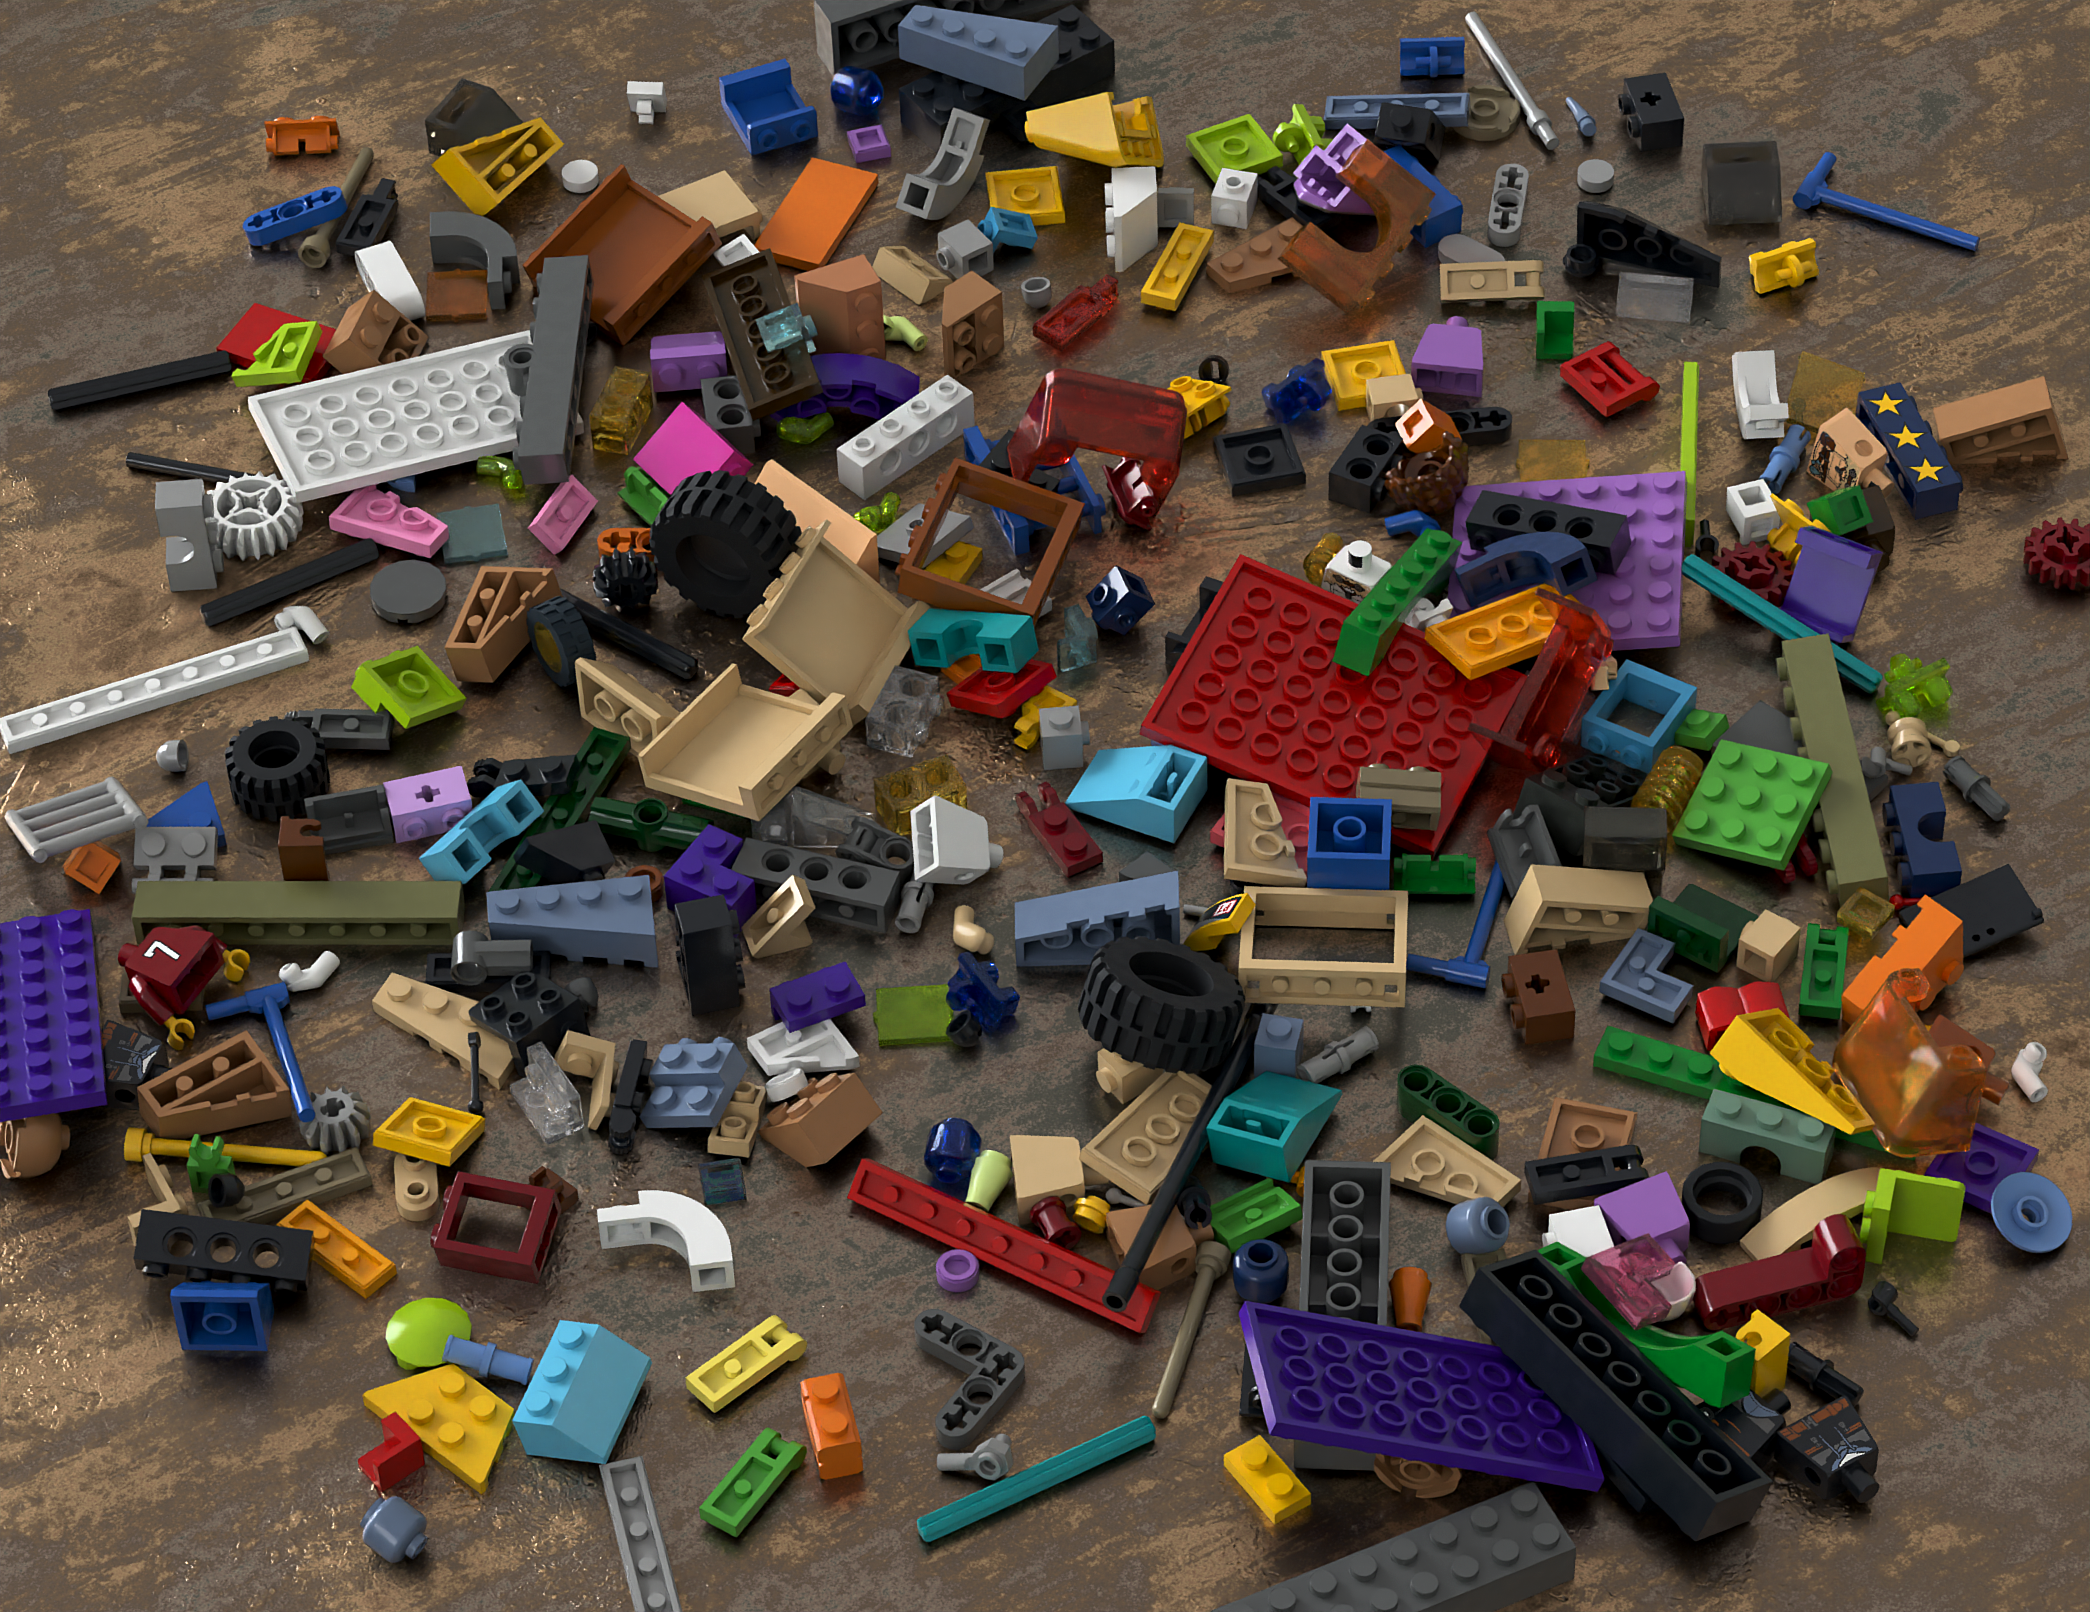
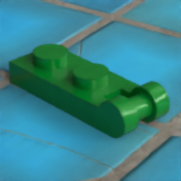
M1808 923L1798 1015L1840 1019L1849 927L1837 926L1836 930L1821 929L1820 924Z

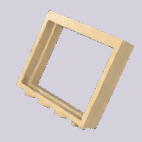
M1244 886V894L1248 893L1256 904L1241 927L1238 980L1245 995V1003L1405 1007L1408 891ZM1256 910H1263L1264 916H1256ZM1387 914H1395V920L1387 919ZM1255 925L1395 929L1394 963L1253 959ZM1248 981H1260L1259 989L1248 988ZM1385 985H1397V993L1385 992Z

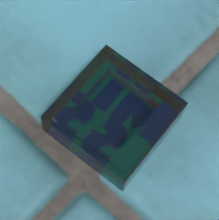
M740 1158L698 1164L705 1206L747 1199Z

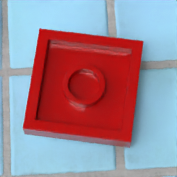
M1030 659L1018 673L983 671V668L980 667L946 694L951 707L1002 719L1015 713L1017 707L1030 697L1040 694L1044 687L1057 676L1051 663Z

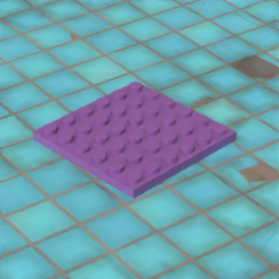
M1686 471L1464 487L1462 495L1455 501L1452 538L1461 541L1462 546L1454 569L1486 555V552L1470 548L1465 523L1482 490L1627 515L1631 545L1616 574L1595 572L1597 581L1570 593L1601 620L1600 631L1538 655L1680 646L1683 595L1682 563L1684 561L1687 500ZM1453 570L1449 576L1448 600L1453 606L1449 619L1539 586L1541 583L1515 587L1471 608L1465 600L1456 573Z

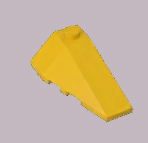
M1779 1008L1737 1015L1710 1052L1720 1063L1721 1071L1728 1077L1738 1080L1850 1135L1872 1130L1876 1124L1849 1089L1833 1082L1830 1077L1834 1073V1069L1827 1061L1819 1062L1810 1052L1814 1046L1813 1042Z

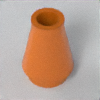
M1399 1268L1393 1273V1278L1389 1281L1396 1328L1416 1332L1422 1331V1321L1432 1283L1428 1280L1427 1272L1420 1268Z

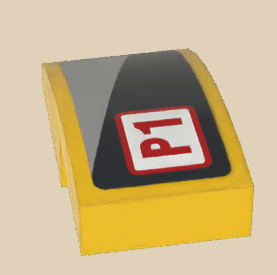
M1248 893L1235 895L1217 902L1201 915L1183 945L1191 947L1190 950L1195 952L1216 949L1225 934H1233L1240 931L1256 904Z

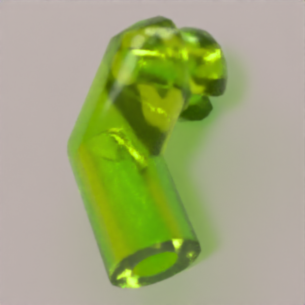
M827 412L819 413L811 420L786 417L777 423L776 433L782 439L805 445L813 442L833 427L834 421Z
M495 456L478 457V474L504 476L502 483L505 488L520 489L522 487L521 470H515L513 460Z
M887 492L884 494L879 506L862 508L853 515V518L873 532L883 531L893 523L901 504V498L896 493Z

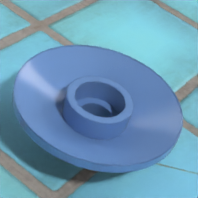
M2031 1172L2014 1173L2003 1179L1993 1192L1991 1211L1994 1222L2001 1234L2016 1247L2027 1252L2046 1253L2058 1248L2068 1238L2072 1228L2071 1207L2063 1192L2049 1179ZM2022 1214L2026 1215L2029 1221H2027Z

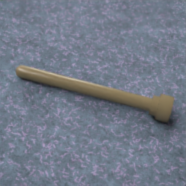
M365 147L360 151L340 188L347 205L374 157V152L371 148ZM342 215L322 223L316 235L307 237L298 251V256L305 265L311 268H320L325 265L331 253L329 240Z
M1204 1241L1198 1246L1195 1257V1270L1198 1275L1152 1406V1413L1157 1418H1165L1169 1414L1213 1282L1227 1271L1231 1252L1226 1246L1218 1242Z

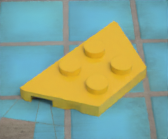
M454 1363L368 1390L362 1395L364 1406L381 1419L396 1411L421 1438L423 1451L481 1495L487 1490L489 1473L494 1462L498 1463L503 1451V1441L509 1436L514 1425L512 1422L515 1416L514 1408Z

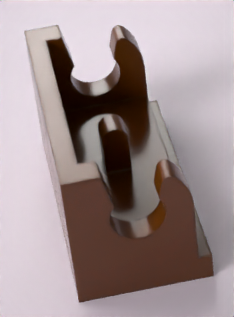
M281 816L278 851L284 881H330L324 850V838L313 835L309 837L301 835L307 830H321L320 821L315 819H290L289 816Z

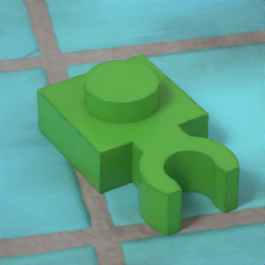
M194 1134L187 1162L192 1192L208 1194L209 1180L214 1174L230 1173L236 1175L232 1157L221 1155L225 1145L221 1137L216 1136L213 1146H207L201 1142L199 1134Z

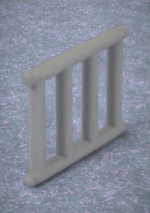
M108 777L104 782L19 810H8L5 814V820L31 858L38 863L44 862L48 857L135 828L144 829L148 825L145 813L115 777Z

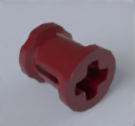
M1058 1196L1042 1199L1030 1211L1029 1218L1032 1223L1041 1228L1046 1240L1068 1250L1073 1248L1079 1242L1082 1232L1076 1223L1069 1220L1066 1214L1067 1206L1064 1201Z

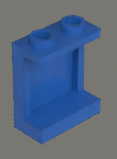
M786 59L719 77L721 105L751 156L818 137L817 112L814 106H805L794 88L791 80V67Z

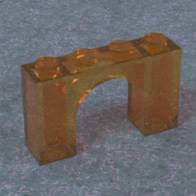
M1368 139L1352 151L1335 177L1366 201L1372 208L1379 228L1378 239L1374 249L1365 253L1347 250L1312 222H1309L1295 233L1278 257L1279 261L1346 314L1357 306L1362 309L1375 294L1372 286L1377 279L1382 281L1394 266V263L1391 261L1396 251L1401 253L1413 239L1410 231L1415 224L1420 226L1429 216L1432 208L1428 205L1436 195Z

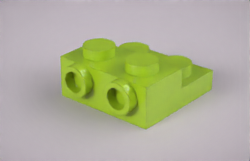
M418 645L403 651L396 650L390 655L374 661H365L357 668L355 680L351 686L375 714L388 710L405 729L460 710L467 699Z

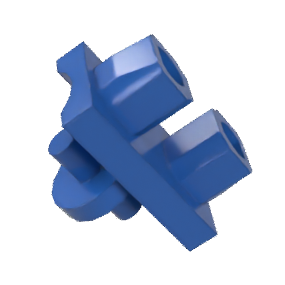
M1464 37L1401 38L1400 75H1430L1431 78L1445 74H1465Z

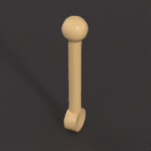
M1889 711L1885 716L1888 725L1902 719L1897 711ZM1928 732L1927 739L1929 742L1943 748L1946 756L1955 757L1959 754L1960 745L1957 741H1945Z

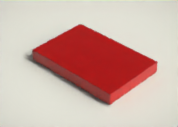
M254 303L217 346L216 350L217 352L227 351L232 363L249 368L256 361L253 353L262 344L268 342L283 324L310 321ZM319 324L322 330L321 337L302 381L296 382V384L300 385L321 380L333 366L322 356L337 329Z

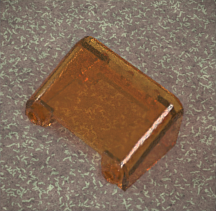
M1903 968L1888 975L1837 1044L1831 1064L1843 1086L1851 1091L1876 1123L1872 1131L1884 1149L1895 1156L1910 1158L1969 1151L1988 1071L1980 1057L1970 1047L1962 1044L1945 1047L1937 1045L1915 1012L1916 1002L1923 1000L1927 996L1929 989L1928 980L1919 968Z

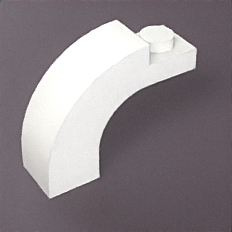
M1774 350L1736 352L1732 355L1733 383L1737 416L1743 438L1784 437V421L1789 418L1788 403L1779 402Z
M644 1190L638 1191L639 1204L617 1205L610 1208L597 1209L602 1249L641 1244L664 1245L676 1250L687 1261L690 1268L693 1292L735 1287L731 1245L726 1229L717 1216L701 1203L673 1192Z

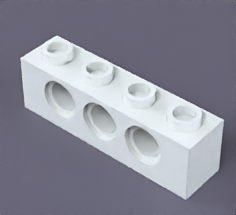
M946 375L837 448L839 482L863 500L881 490L962 435L963 429L975 426L973 392L949 375Z

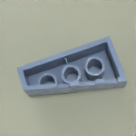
M915 5L898 24L900 59L1024 101L1059 60L1058 26L920 5Z

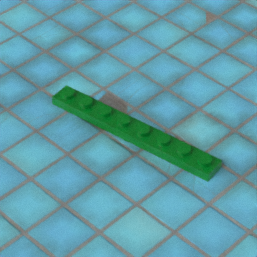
M1608 1025L1594 1053L1593 1066L1703 1099L1709 1100L1713 1089L1802 1112L1738 1080L1728 1077L1721 1071L1720 1063L1713 1056ZM1857 1099L1876 1123L1872 1130L1852 1135L1836 1128L1835 1138L1915 1161L1927 1133L1929 1120Z

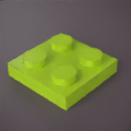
M1251 114L1186 135V147L1215 184L1222 168L1257 173L1259 175L1267 172L1268 169L1274 166L1278 168L1283 166L1282 153Z

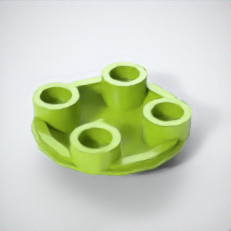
M422 1298L409 1302L395 1312L387 1324L386 1341L390 1351L396 1356L398 1365L406 1370L416 1369L417 1367H434L444 1363L452 1364L448 1361H442L449 1335L470 1341L472 1325L467 1312L457 1303L443 1298Z

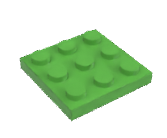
M1721 739L1672 834L1675 844L1785 870L1833 773L1829 763Z

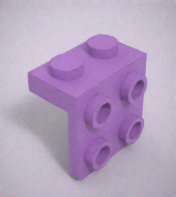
M720 331L655 336L651 339L650 359L654 392L701 389L700 379L728 376L726 345Z

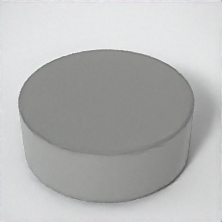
M1587 160L1578 167V185L1583 190L1591 193L1607 191L1614 182V168L1603 160Z

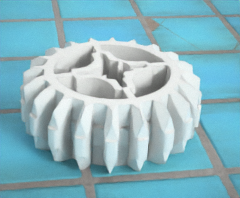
M261 471L255 476H248L245 472L243 477L240 478L230 475L228 483L217 482L215 490L207 491V494H212L214 504V517H210V522H217L219 531V545H215V550L222 549V552L226 553L228 559L239 555L242 561L248 556H255L259 561L260 555L269 554L274 557L276 549L287 550L288 542L296 541L298 532L302 531V515L304 514L302 502L295 503L294 496L291 495L290 487H287L285 479L278 480L275 473L268 477H264Z

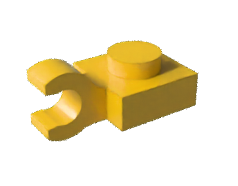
M1046 685L1040 694L1031 697L1022 705V717L1014 725V728L1022 733L1014 740V743L1026 750L1032 748L1040 736L1039 709L1077 706V700Z

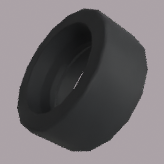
M1713 1162L1701 1165L1690 1172L1683 1183L1681 1203L1689 1219L1690 1232L1697 1238L1709 1243L1731 1244L1740 1242L1761 1221L1763 1189L1757 1177L1748 1169L1737 1164ZM1716 1190L1728 1191L1741 1197L1747 1203V1207L1736 1214L1716 1215L1704 1210L1696 1203V1200L1708 1192Z

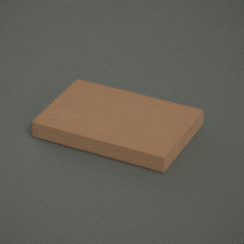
M1555 1097L1537 1160L1631 1145L1638 1112ZM1618 1167V1168H1615V1171L1622 1170V1169H1621L1620 1167ZM1529 1189L1528 1202L1534 1203ZM1608 1193L1544 1203L1543 1205L1576 1210L1594 1206L1595 1198Z

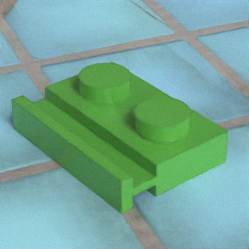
M1270 1178L1210 1207L1212 1212L1210 1223L1214 1233V1240L1226 1246L1231 1254L1236 1252L1241 1245L1251 1240L1263 1239L1303 1219L1301 1205L1280 1186L1275 1187L1273 1180Z

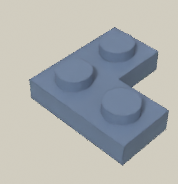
M1638 928L1601 979L1599 992L1674 1023L1691 999L1693 985L1662 973V970L1674 955L1675 943Z

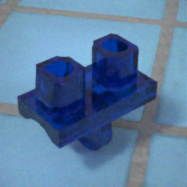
M1315 358L1305 366L1296 365L1289 370L1285 380L1279 384L1270 383L1262 389L1265 406L1274 410L1277 423L1287 424L1308 409L1318 411L1325 406L1326 396L1332 393V389L1324 375V360Z
M970 952L960 953L958 956L959 969L947 983L950 989L946 994V1002L954 1011L965 1009L970 1011L987 1032L998 1030L1002 1016L1011 1015L1016 1012L1020 995L1012 986L1005 988L997 986L999 979L998 968L991 960L978 963Z

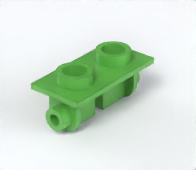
M631 466L624 473L626 487L617 493L651 526L671 495L648 473L646 474L644 469Z

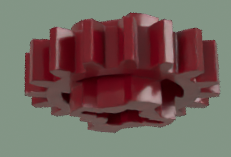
M2059 517L2055 525L2045 520L2042 522V530L2033 527L2030 537L2025 538L2023 563L2029 565V574L2040 573L2039 582L2045 583L2050 579L2054 581V588L2057 589L2062 583H2067L2071 590L2075 589L2077 582L2086 587L2090 586V523L2080 527L2078 526V519L2074 518L2071 524L2064 522L2062 517Z
M1751 541L1749 547L1743 548L1739 542H1736L1733 551L1723 547L1721 549V557L1713 556V567L1774 606H1781V598H1785L1794 573L1791 571V561H1783L1784 553L1782 551L1771 553V545L1769 544L1763 546L1762 549L1756 548L1755 541ZM1718 598V602L1720 604L1726 603L1720 598Z

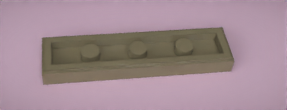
M354 1147L245 1186V1193L241 1201L231 1207L216 1208L212 1205L210 1199L197 1203L201 1217L266 1224L286 1217L307 1199L314 1205H319L367 1188L373 1184L371 1175L358 1148Z

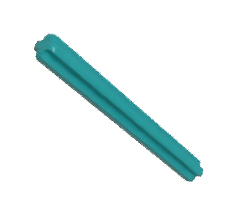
M1691 554L1683 561L1682 574L1782 639L1791 640L1820 635L1696 555ZM1831 642L1838 674L1869 694L1876 691L1882 682V674Z
M1148 1416L1139 1417L918 1518V1532L925 1542L938 1539L1156 1438L1155 1426Z

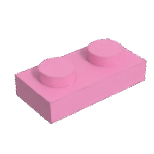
M570 475L569 482L560 483L528 529L555 555L565 548L598 500L573 475Z

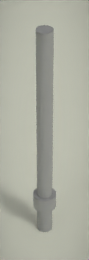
M1476 12L1468 13L1465 17L1466 23L1515 99L1520 103V107L1527 116L1526 122L1533 134L1540 136L1547 149L1553 150L1557 148L1560 141L1551 128L1552 122L1544 110L1537 107Z

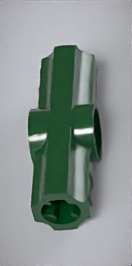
M595 797L588 822L596 820L602 833L635 839L636 845L640 849L649 852L662 850L666 846L687 850L708 824L714 826V820L668 811L666 804L656 798L643 799L634 804L605 797Z

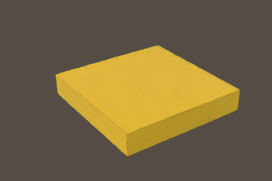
M1057 166L985 173L989 207L1029 214L1034 226L1065 223V211Z
M1394 340L1321 352V361L1338 411L1366 407V379L1406 374Z
M409 1097L373 1133V1146L450 1167L485 1131L486 1118Z

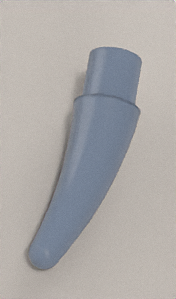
M1567 97L1566 103L1577 121L1579 130L1585 136H1593L1596 133L1594 118L1572 97Z

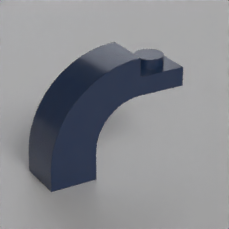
M1559 532L1528 533L1495 542L1484 547L1486 555L1454 569L1465 600L1471 608L1522 585L1545 583L1554 587L1564 597L1598 580L1587 548L1583 543L1571 535Z

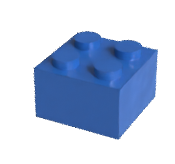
M1310 797L1307 888L1389 890L1392 799Z

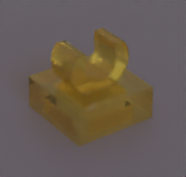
M1860 886L1838 910L1836 922L1848 927V936L1858 942L1863 943L1865 938L1871 941L1893 917L1895 905Z

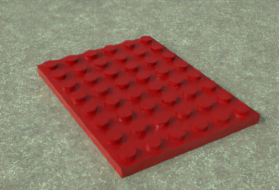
M1240 554L1142 722L1140 735L1163 745H1173L1206 756L1207 764L1246 781L1266 783L1272 792L1309 808L1310 797L1356 798V784L1360 767H1368L1379 763L1387 765L1390 769L1408 770L1412 767L1420 766L1429 769L1430 772H1441V811L1437 830L1391 827L1392 844L1418 855H1431V860H1433L1523 692L1528 676L1511 668L1504 667L1469 680L1425 640V632L1404 623L1394 637L1383 660L1369 676L1332 662L1343 622L1359 604Z

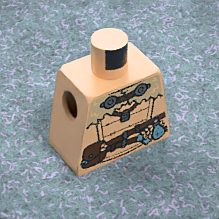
M1845 408L1820 425L1806 470L1811 476L1833 491L1859 485L1862 490L1879 485L1884 499L1895 486L1894 482L1882 473L1888 455L1886 448L1848 408Z

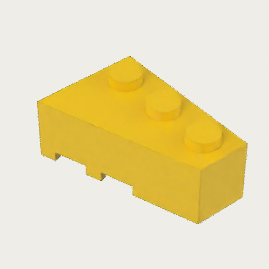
M539 117L507 128L501 133L489 137L484 136L472 143L450 148L431 166L474 214L484 216L557 152L564 143L544 120Z

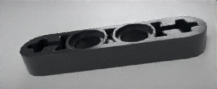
M1483 407L1445 411L1452 418L1455 425L1467 428L1466 431L1459 432L1463 440L1462 442L1466 443L1468 447L1502 443L1512 435V415L1505 408ZM1402 416L1379 418L1368 424V427L1402 438L1395 425ZM1403 441V453H1411L1412 451L1407 449Z

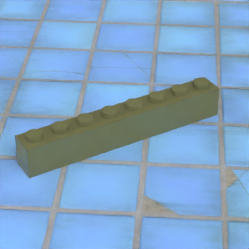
M1829 633L1781 641L1782 657L1776 658V667L1779 681H1787L1788 687L1783 688L1786 711L1793 710L1795 717L1790 718L1793 741L1801 740L1802 747L1797 748V756L1829 763L1833 772L1817 804V808H1815L1812 814L1815 833L1822 832L1824 838L1818 840L1822 864L1830 863L1831 870L1826 871L1829 894H1837L1840 910L1889 902L1888 874Z
M138 881L131 918L137 944H141L152 929L157 927L183 928L198 925L206 931L214 933L215 937L227 945H453L454 937L463 932L465 902L461 881Z

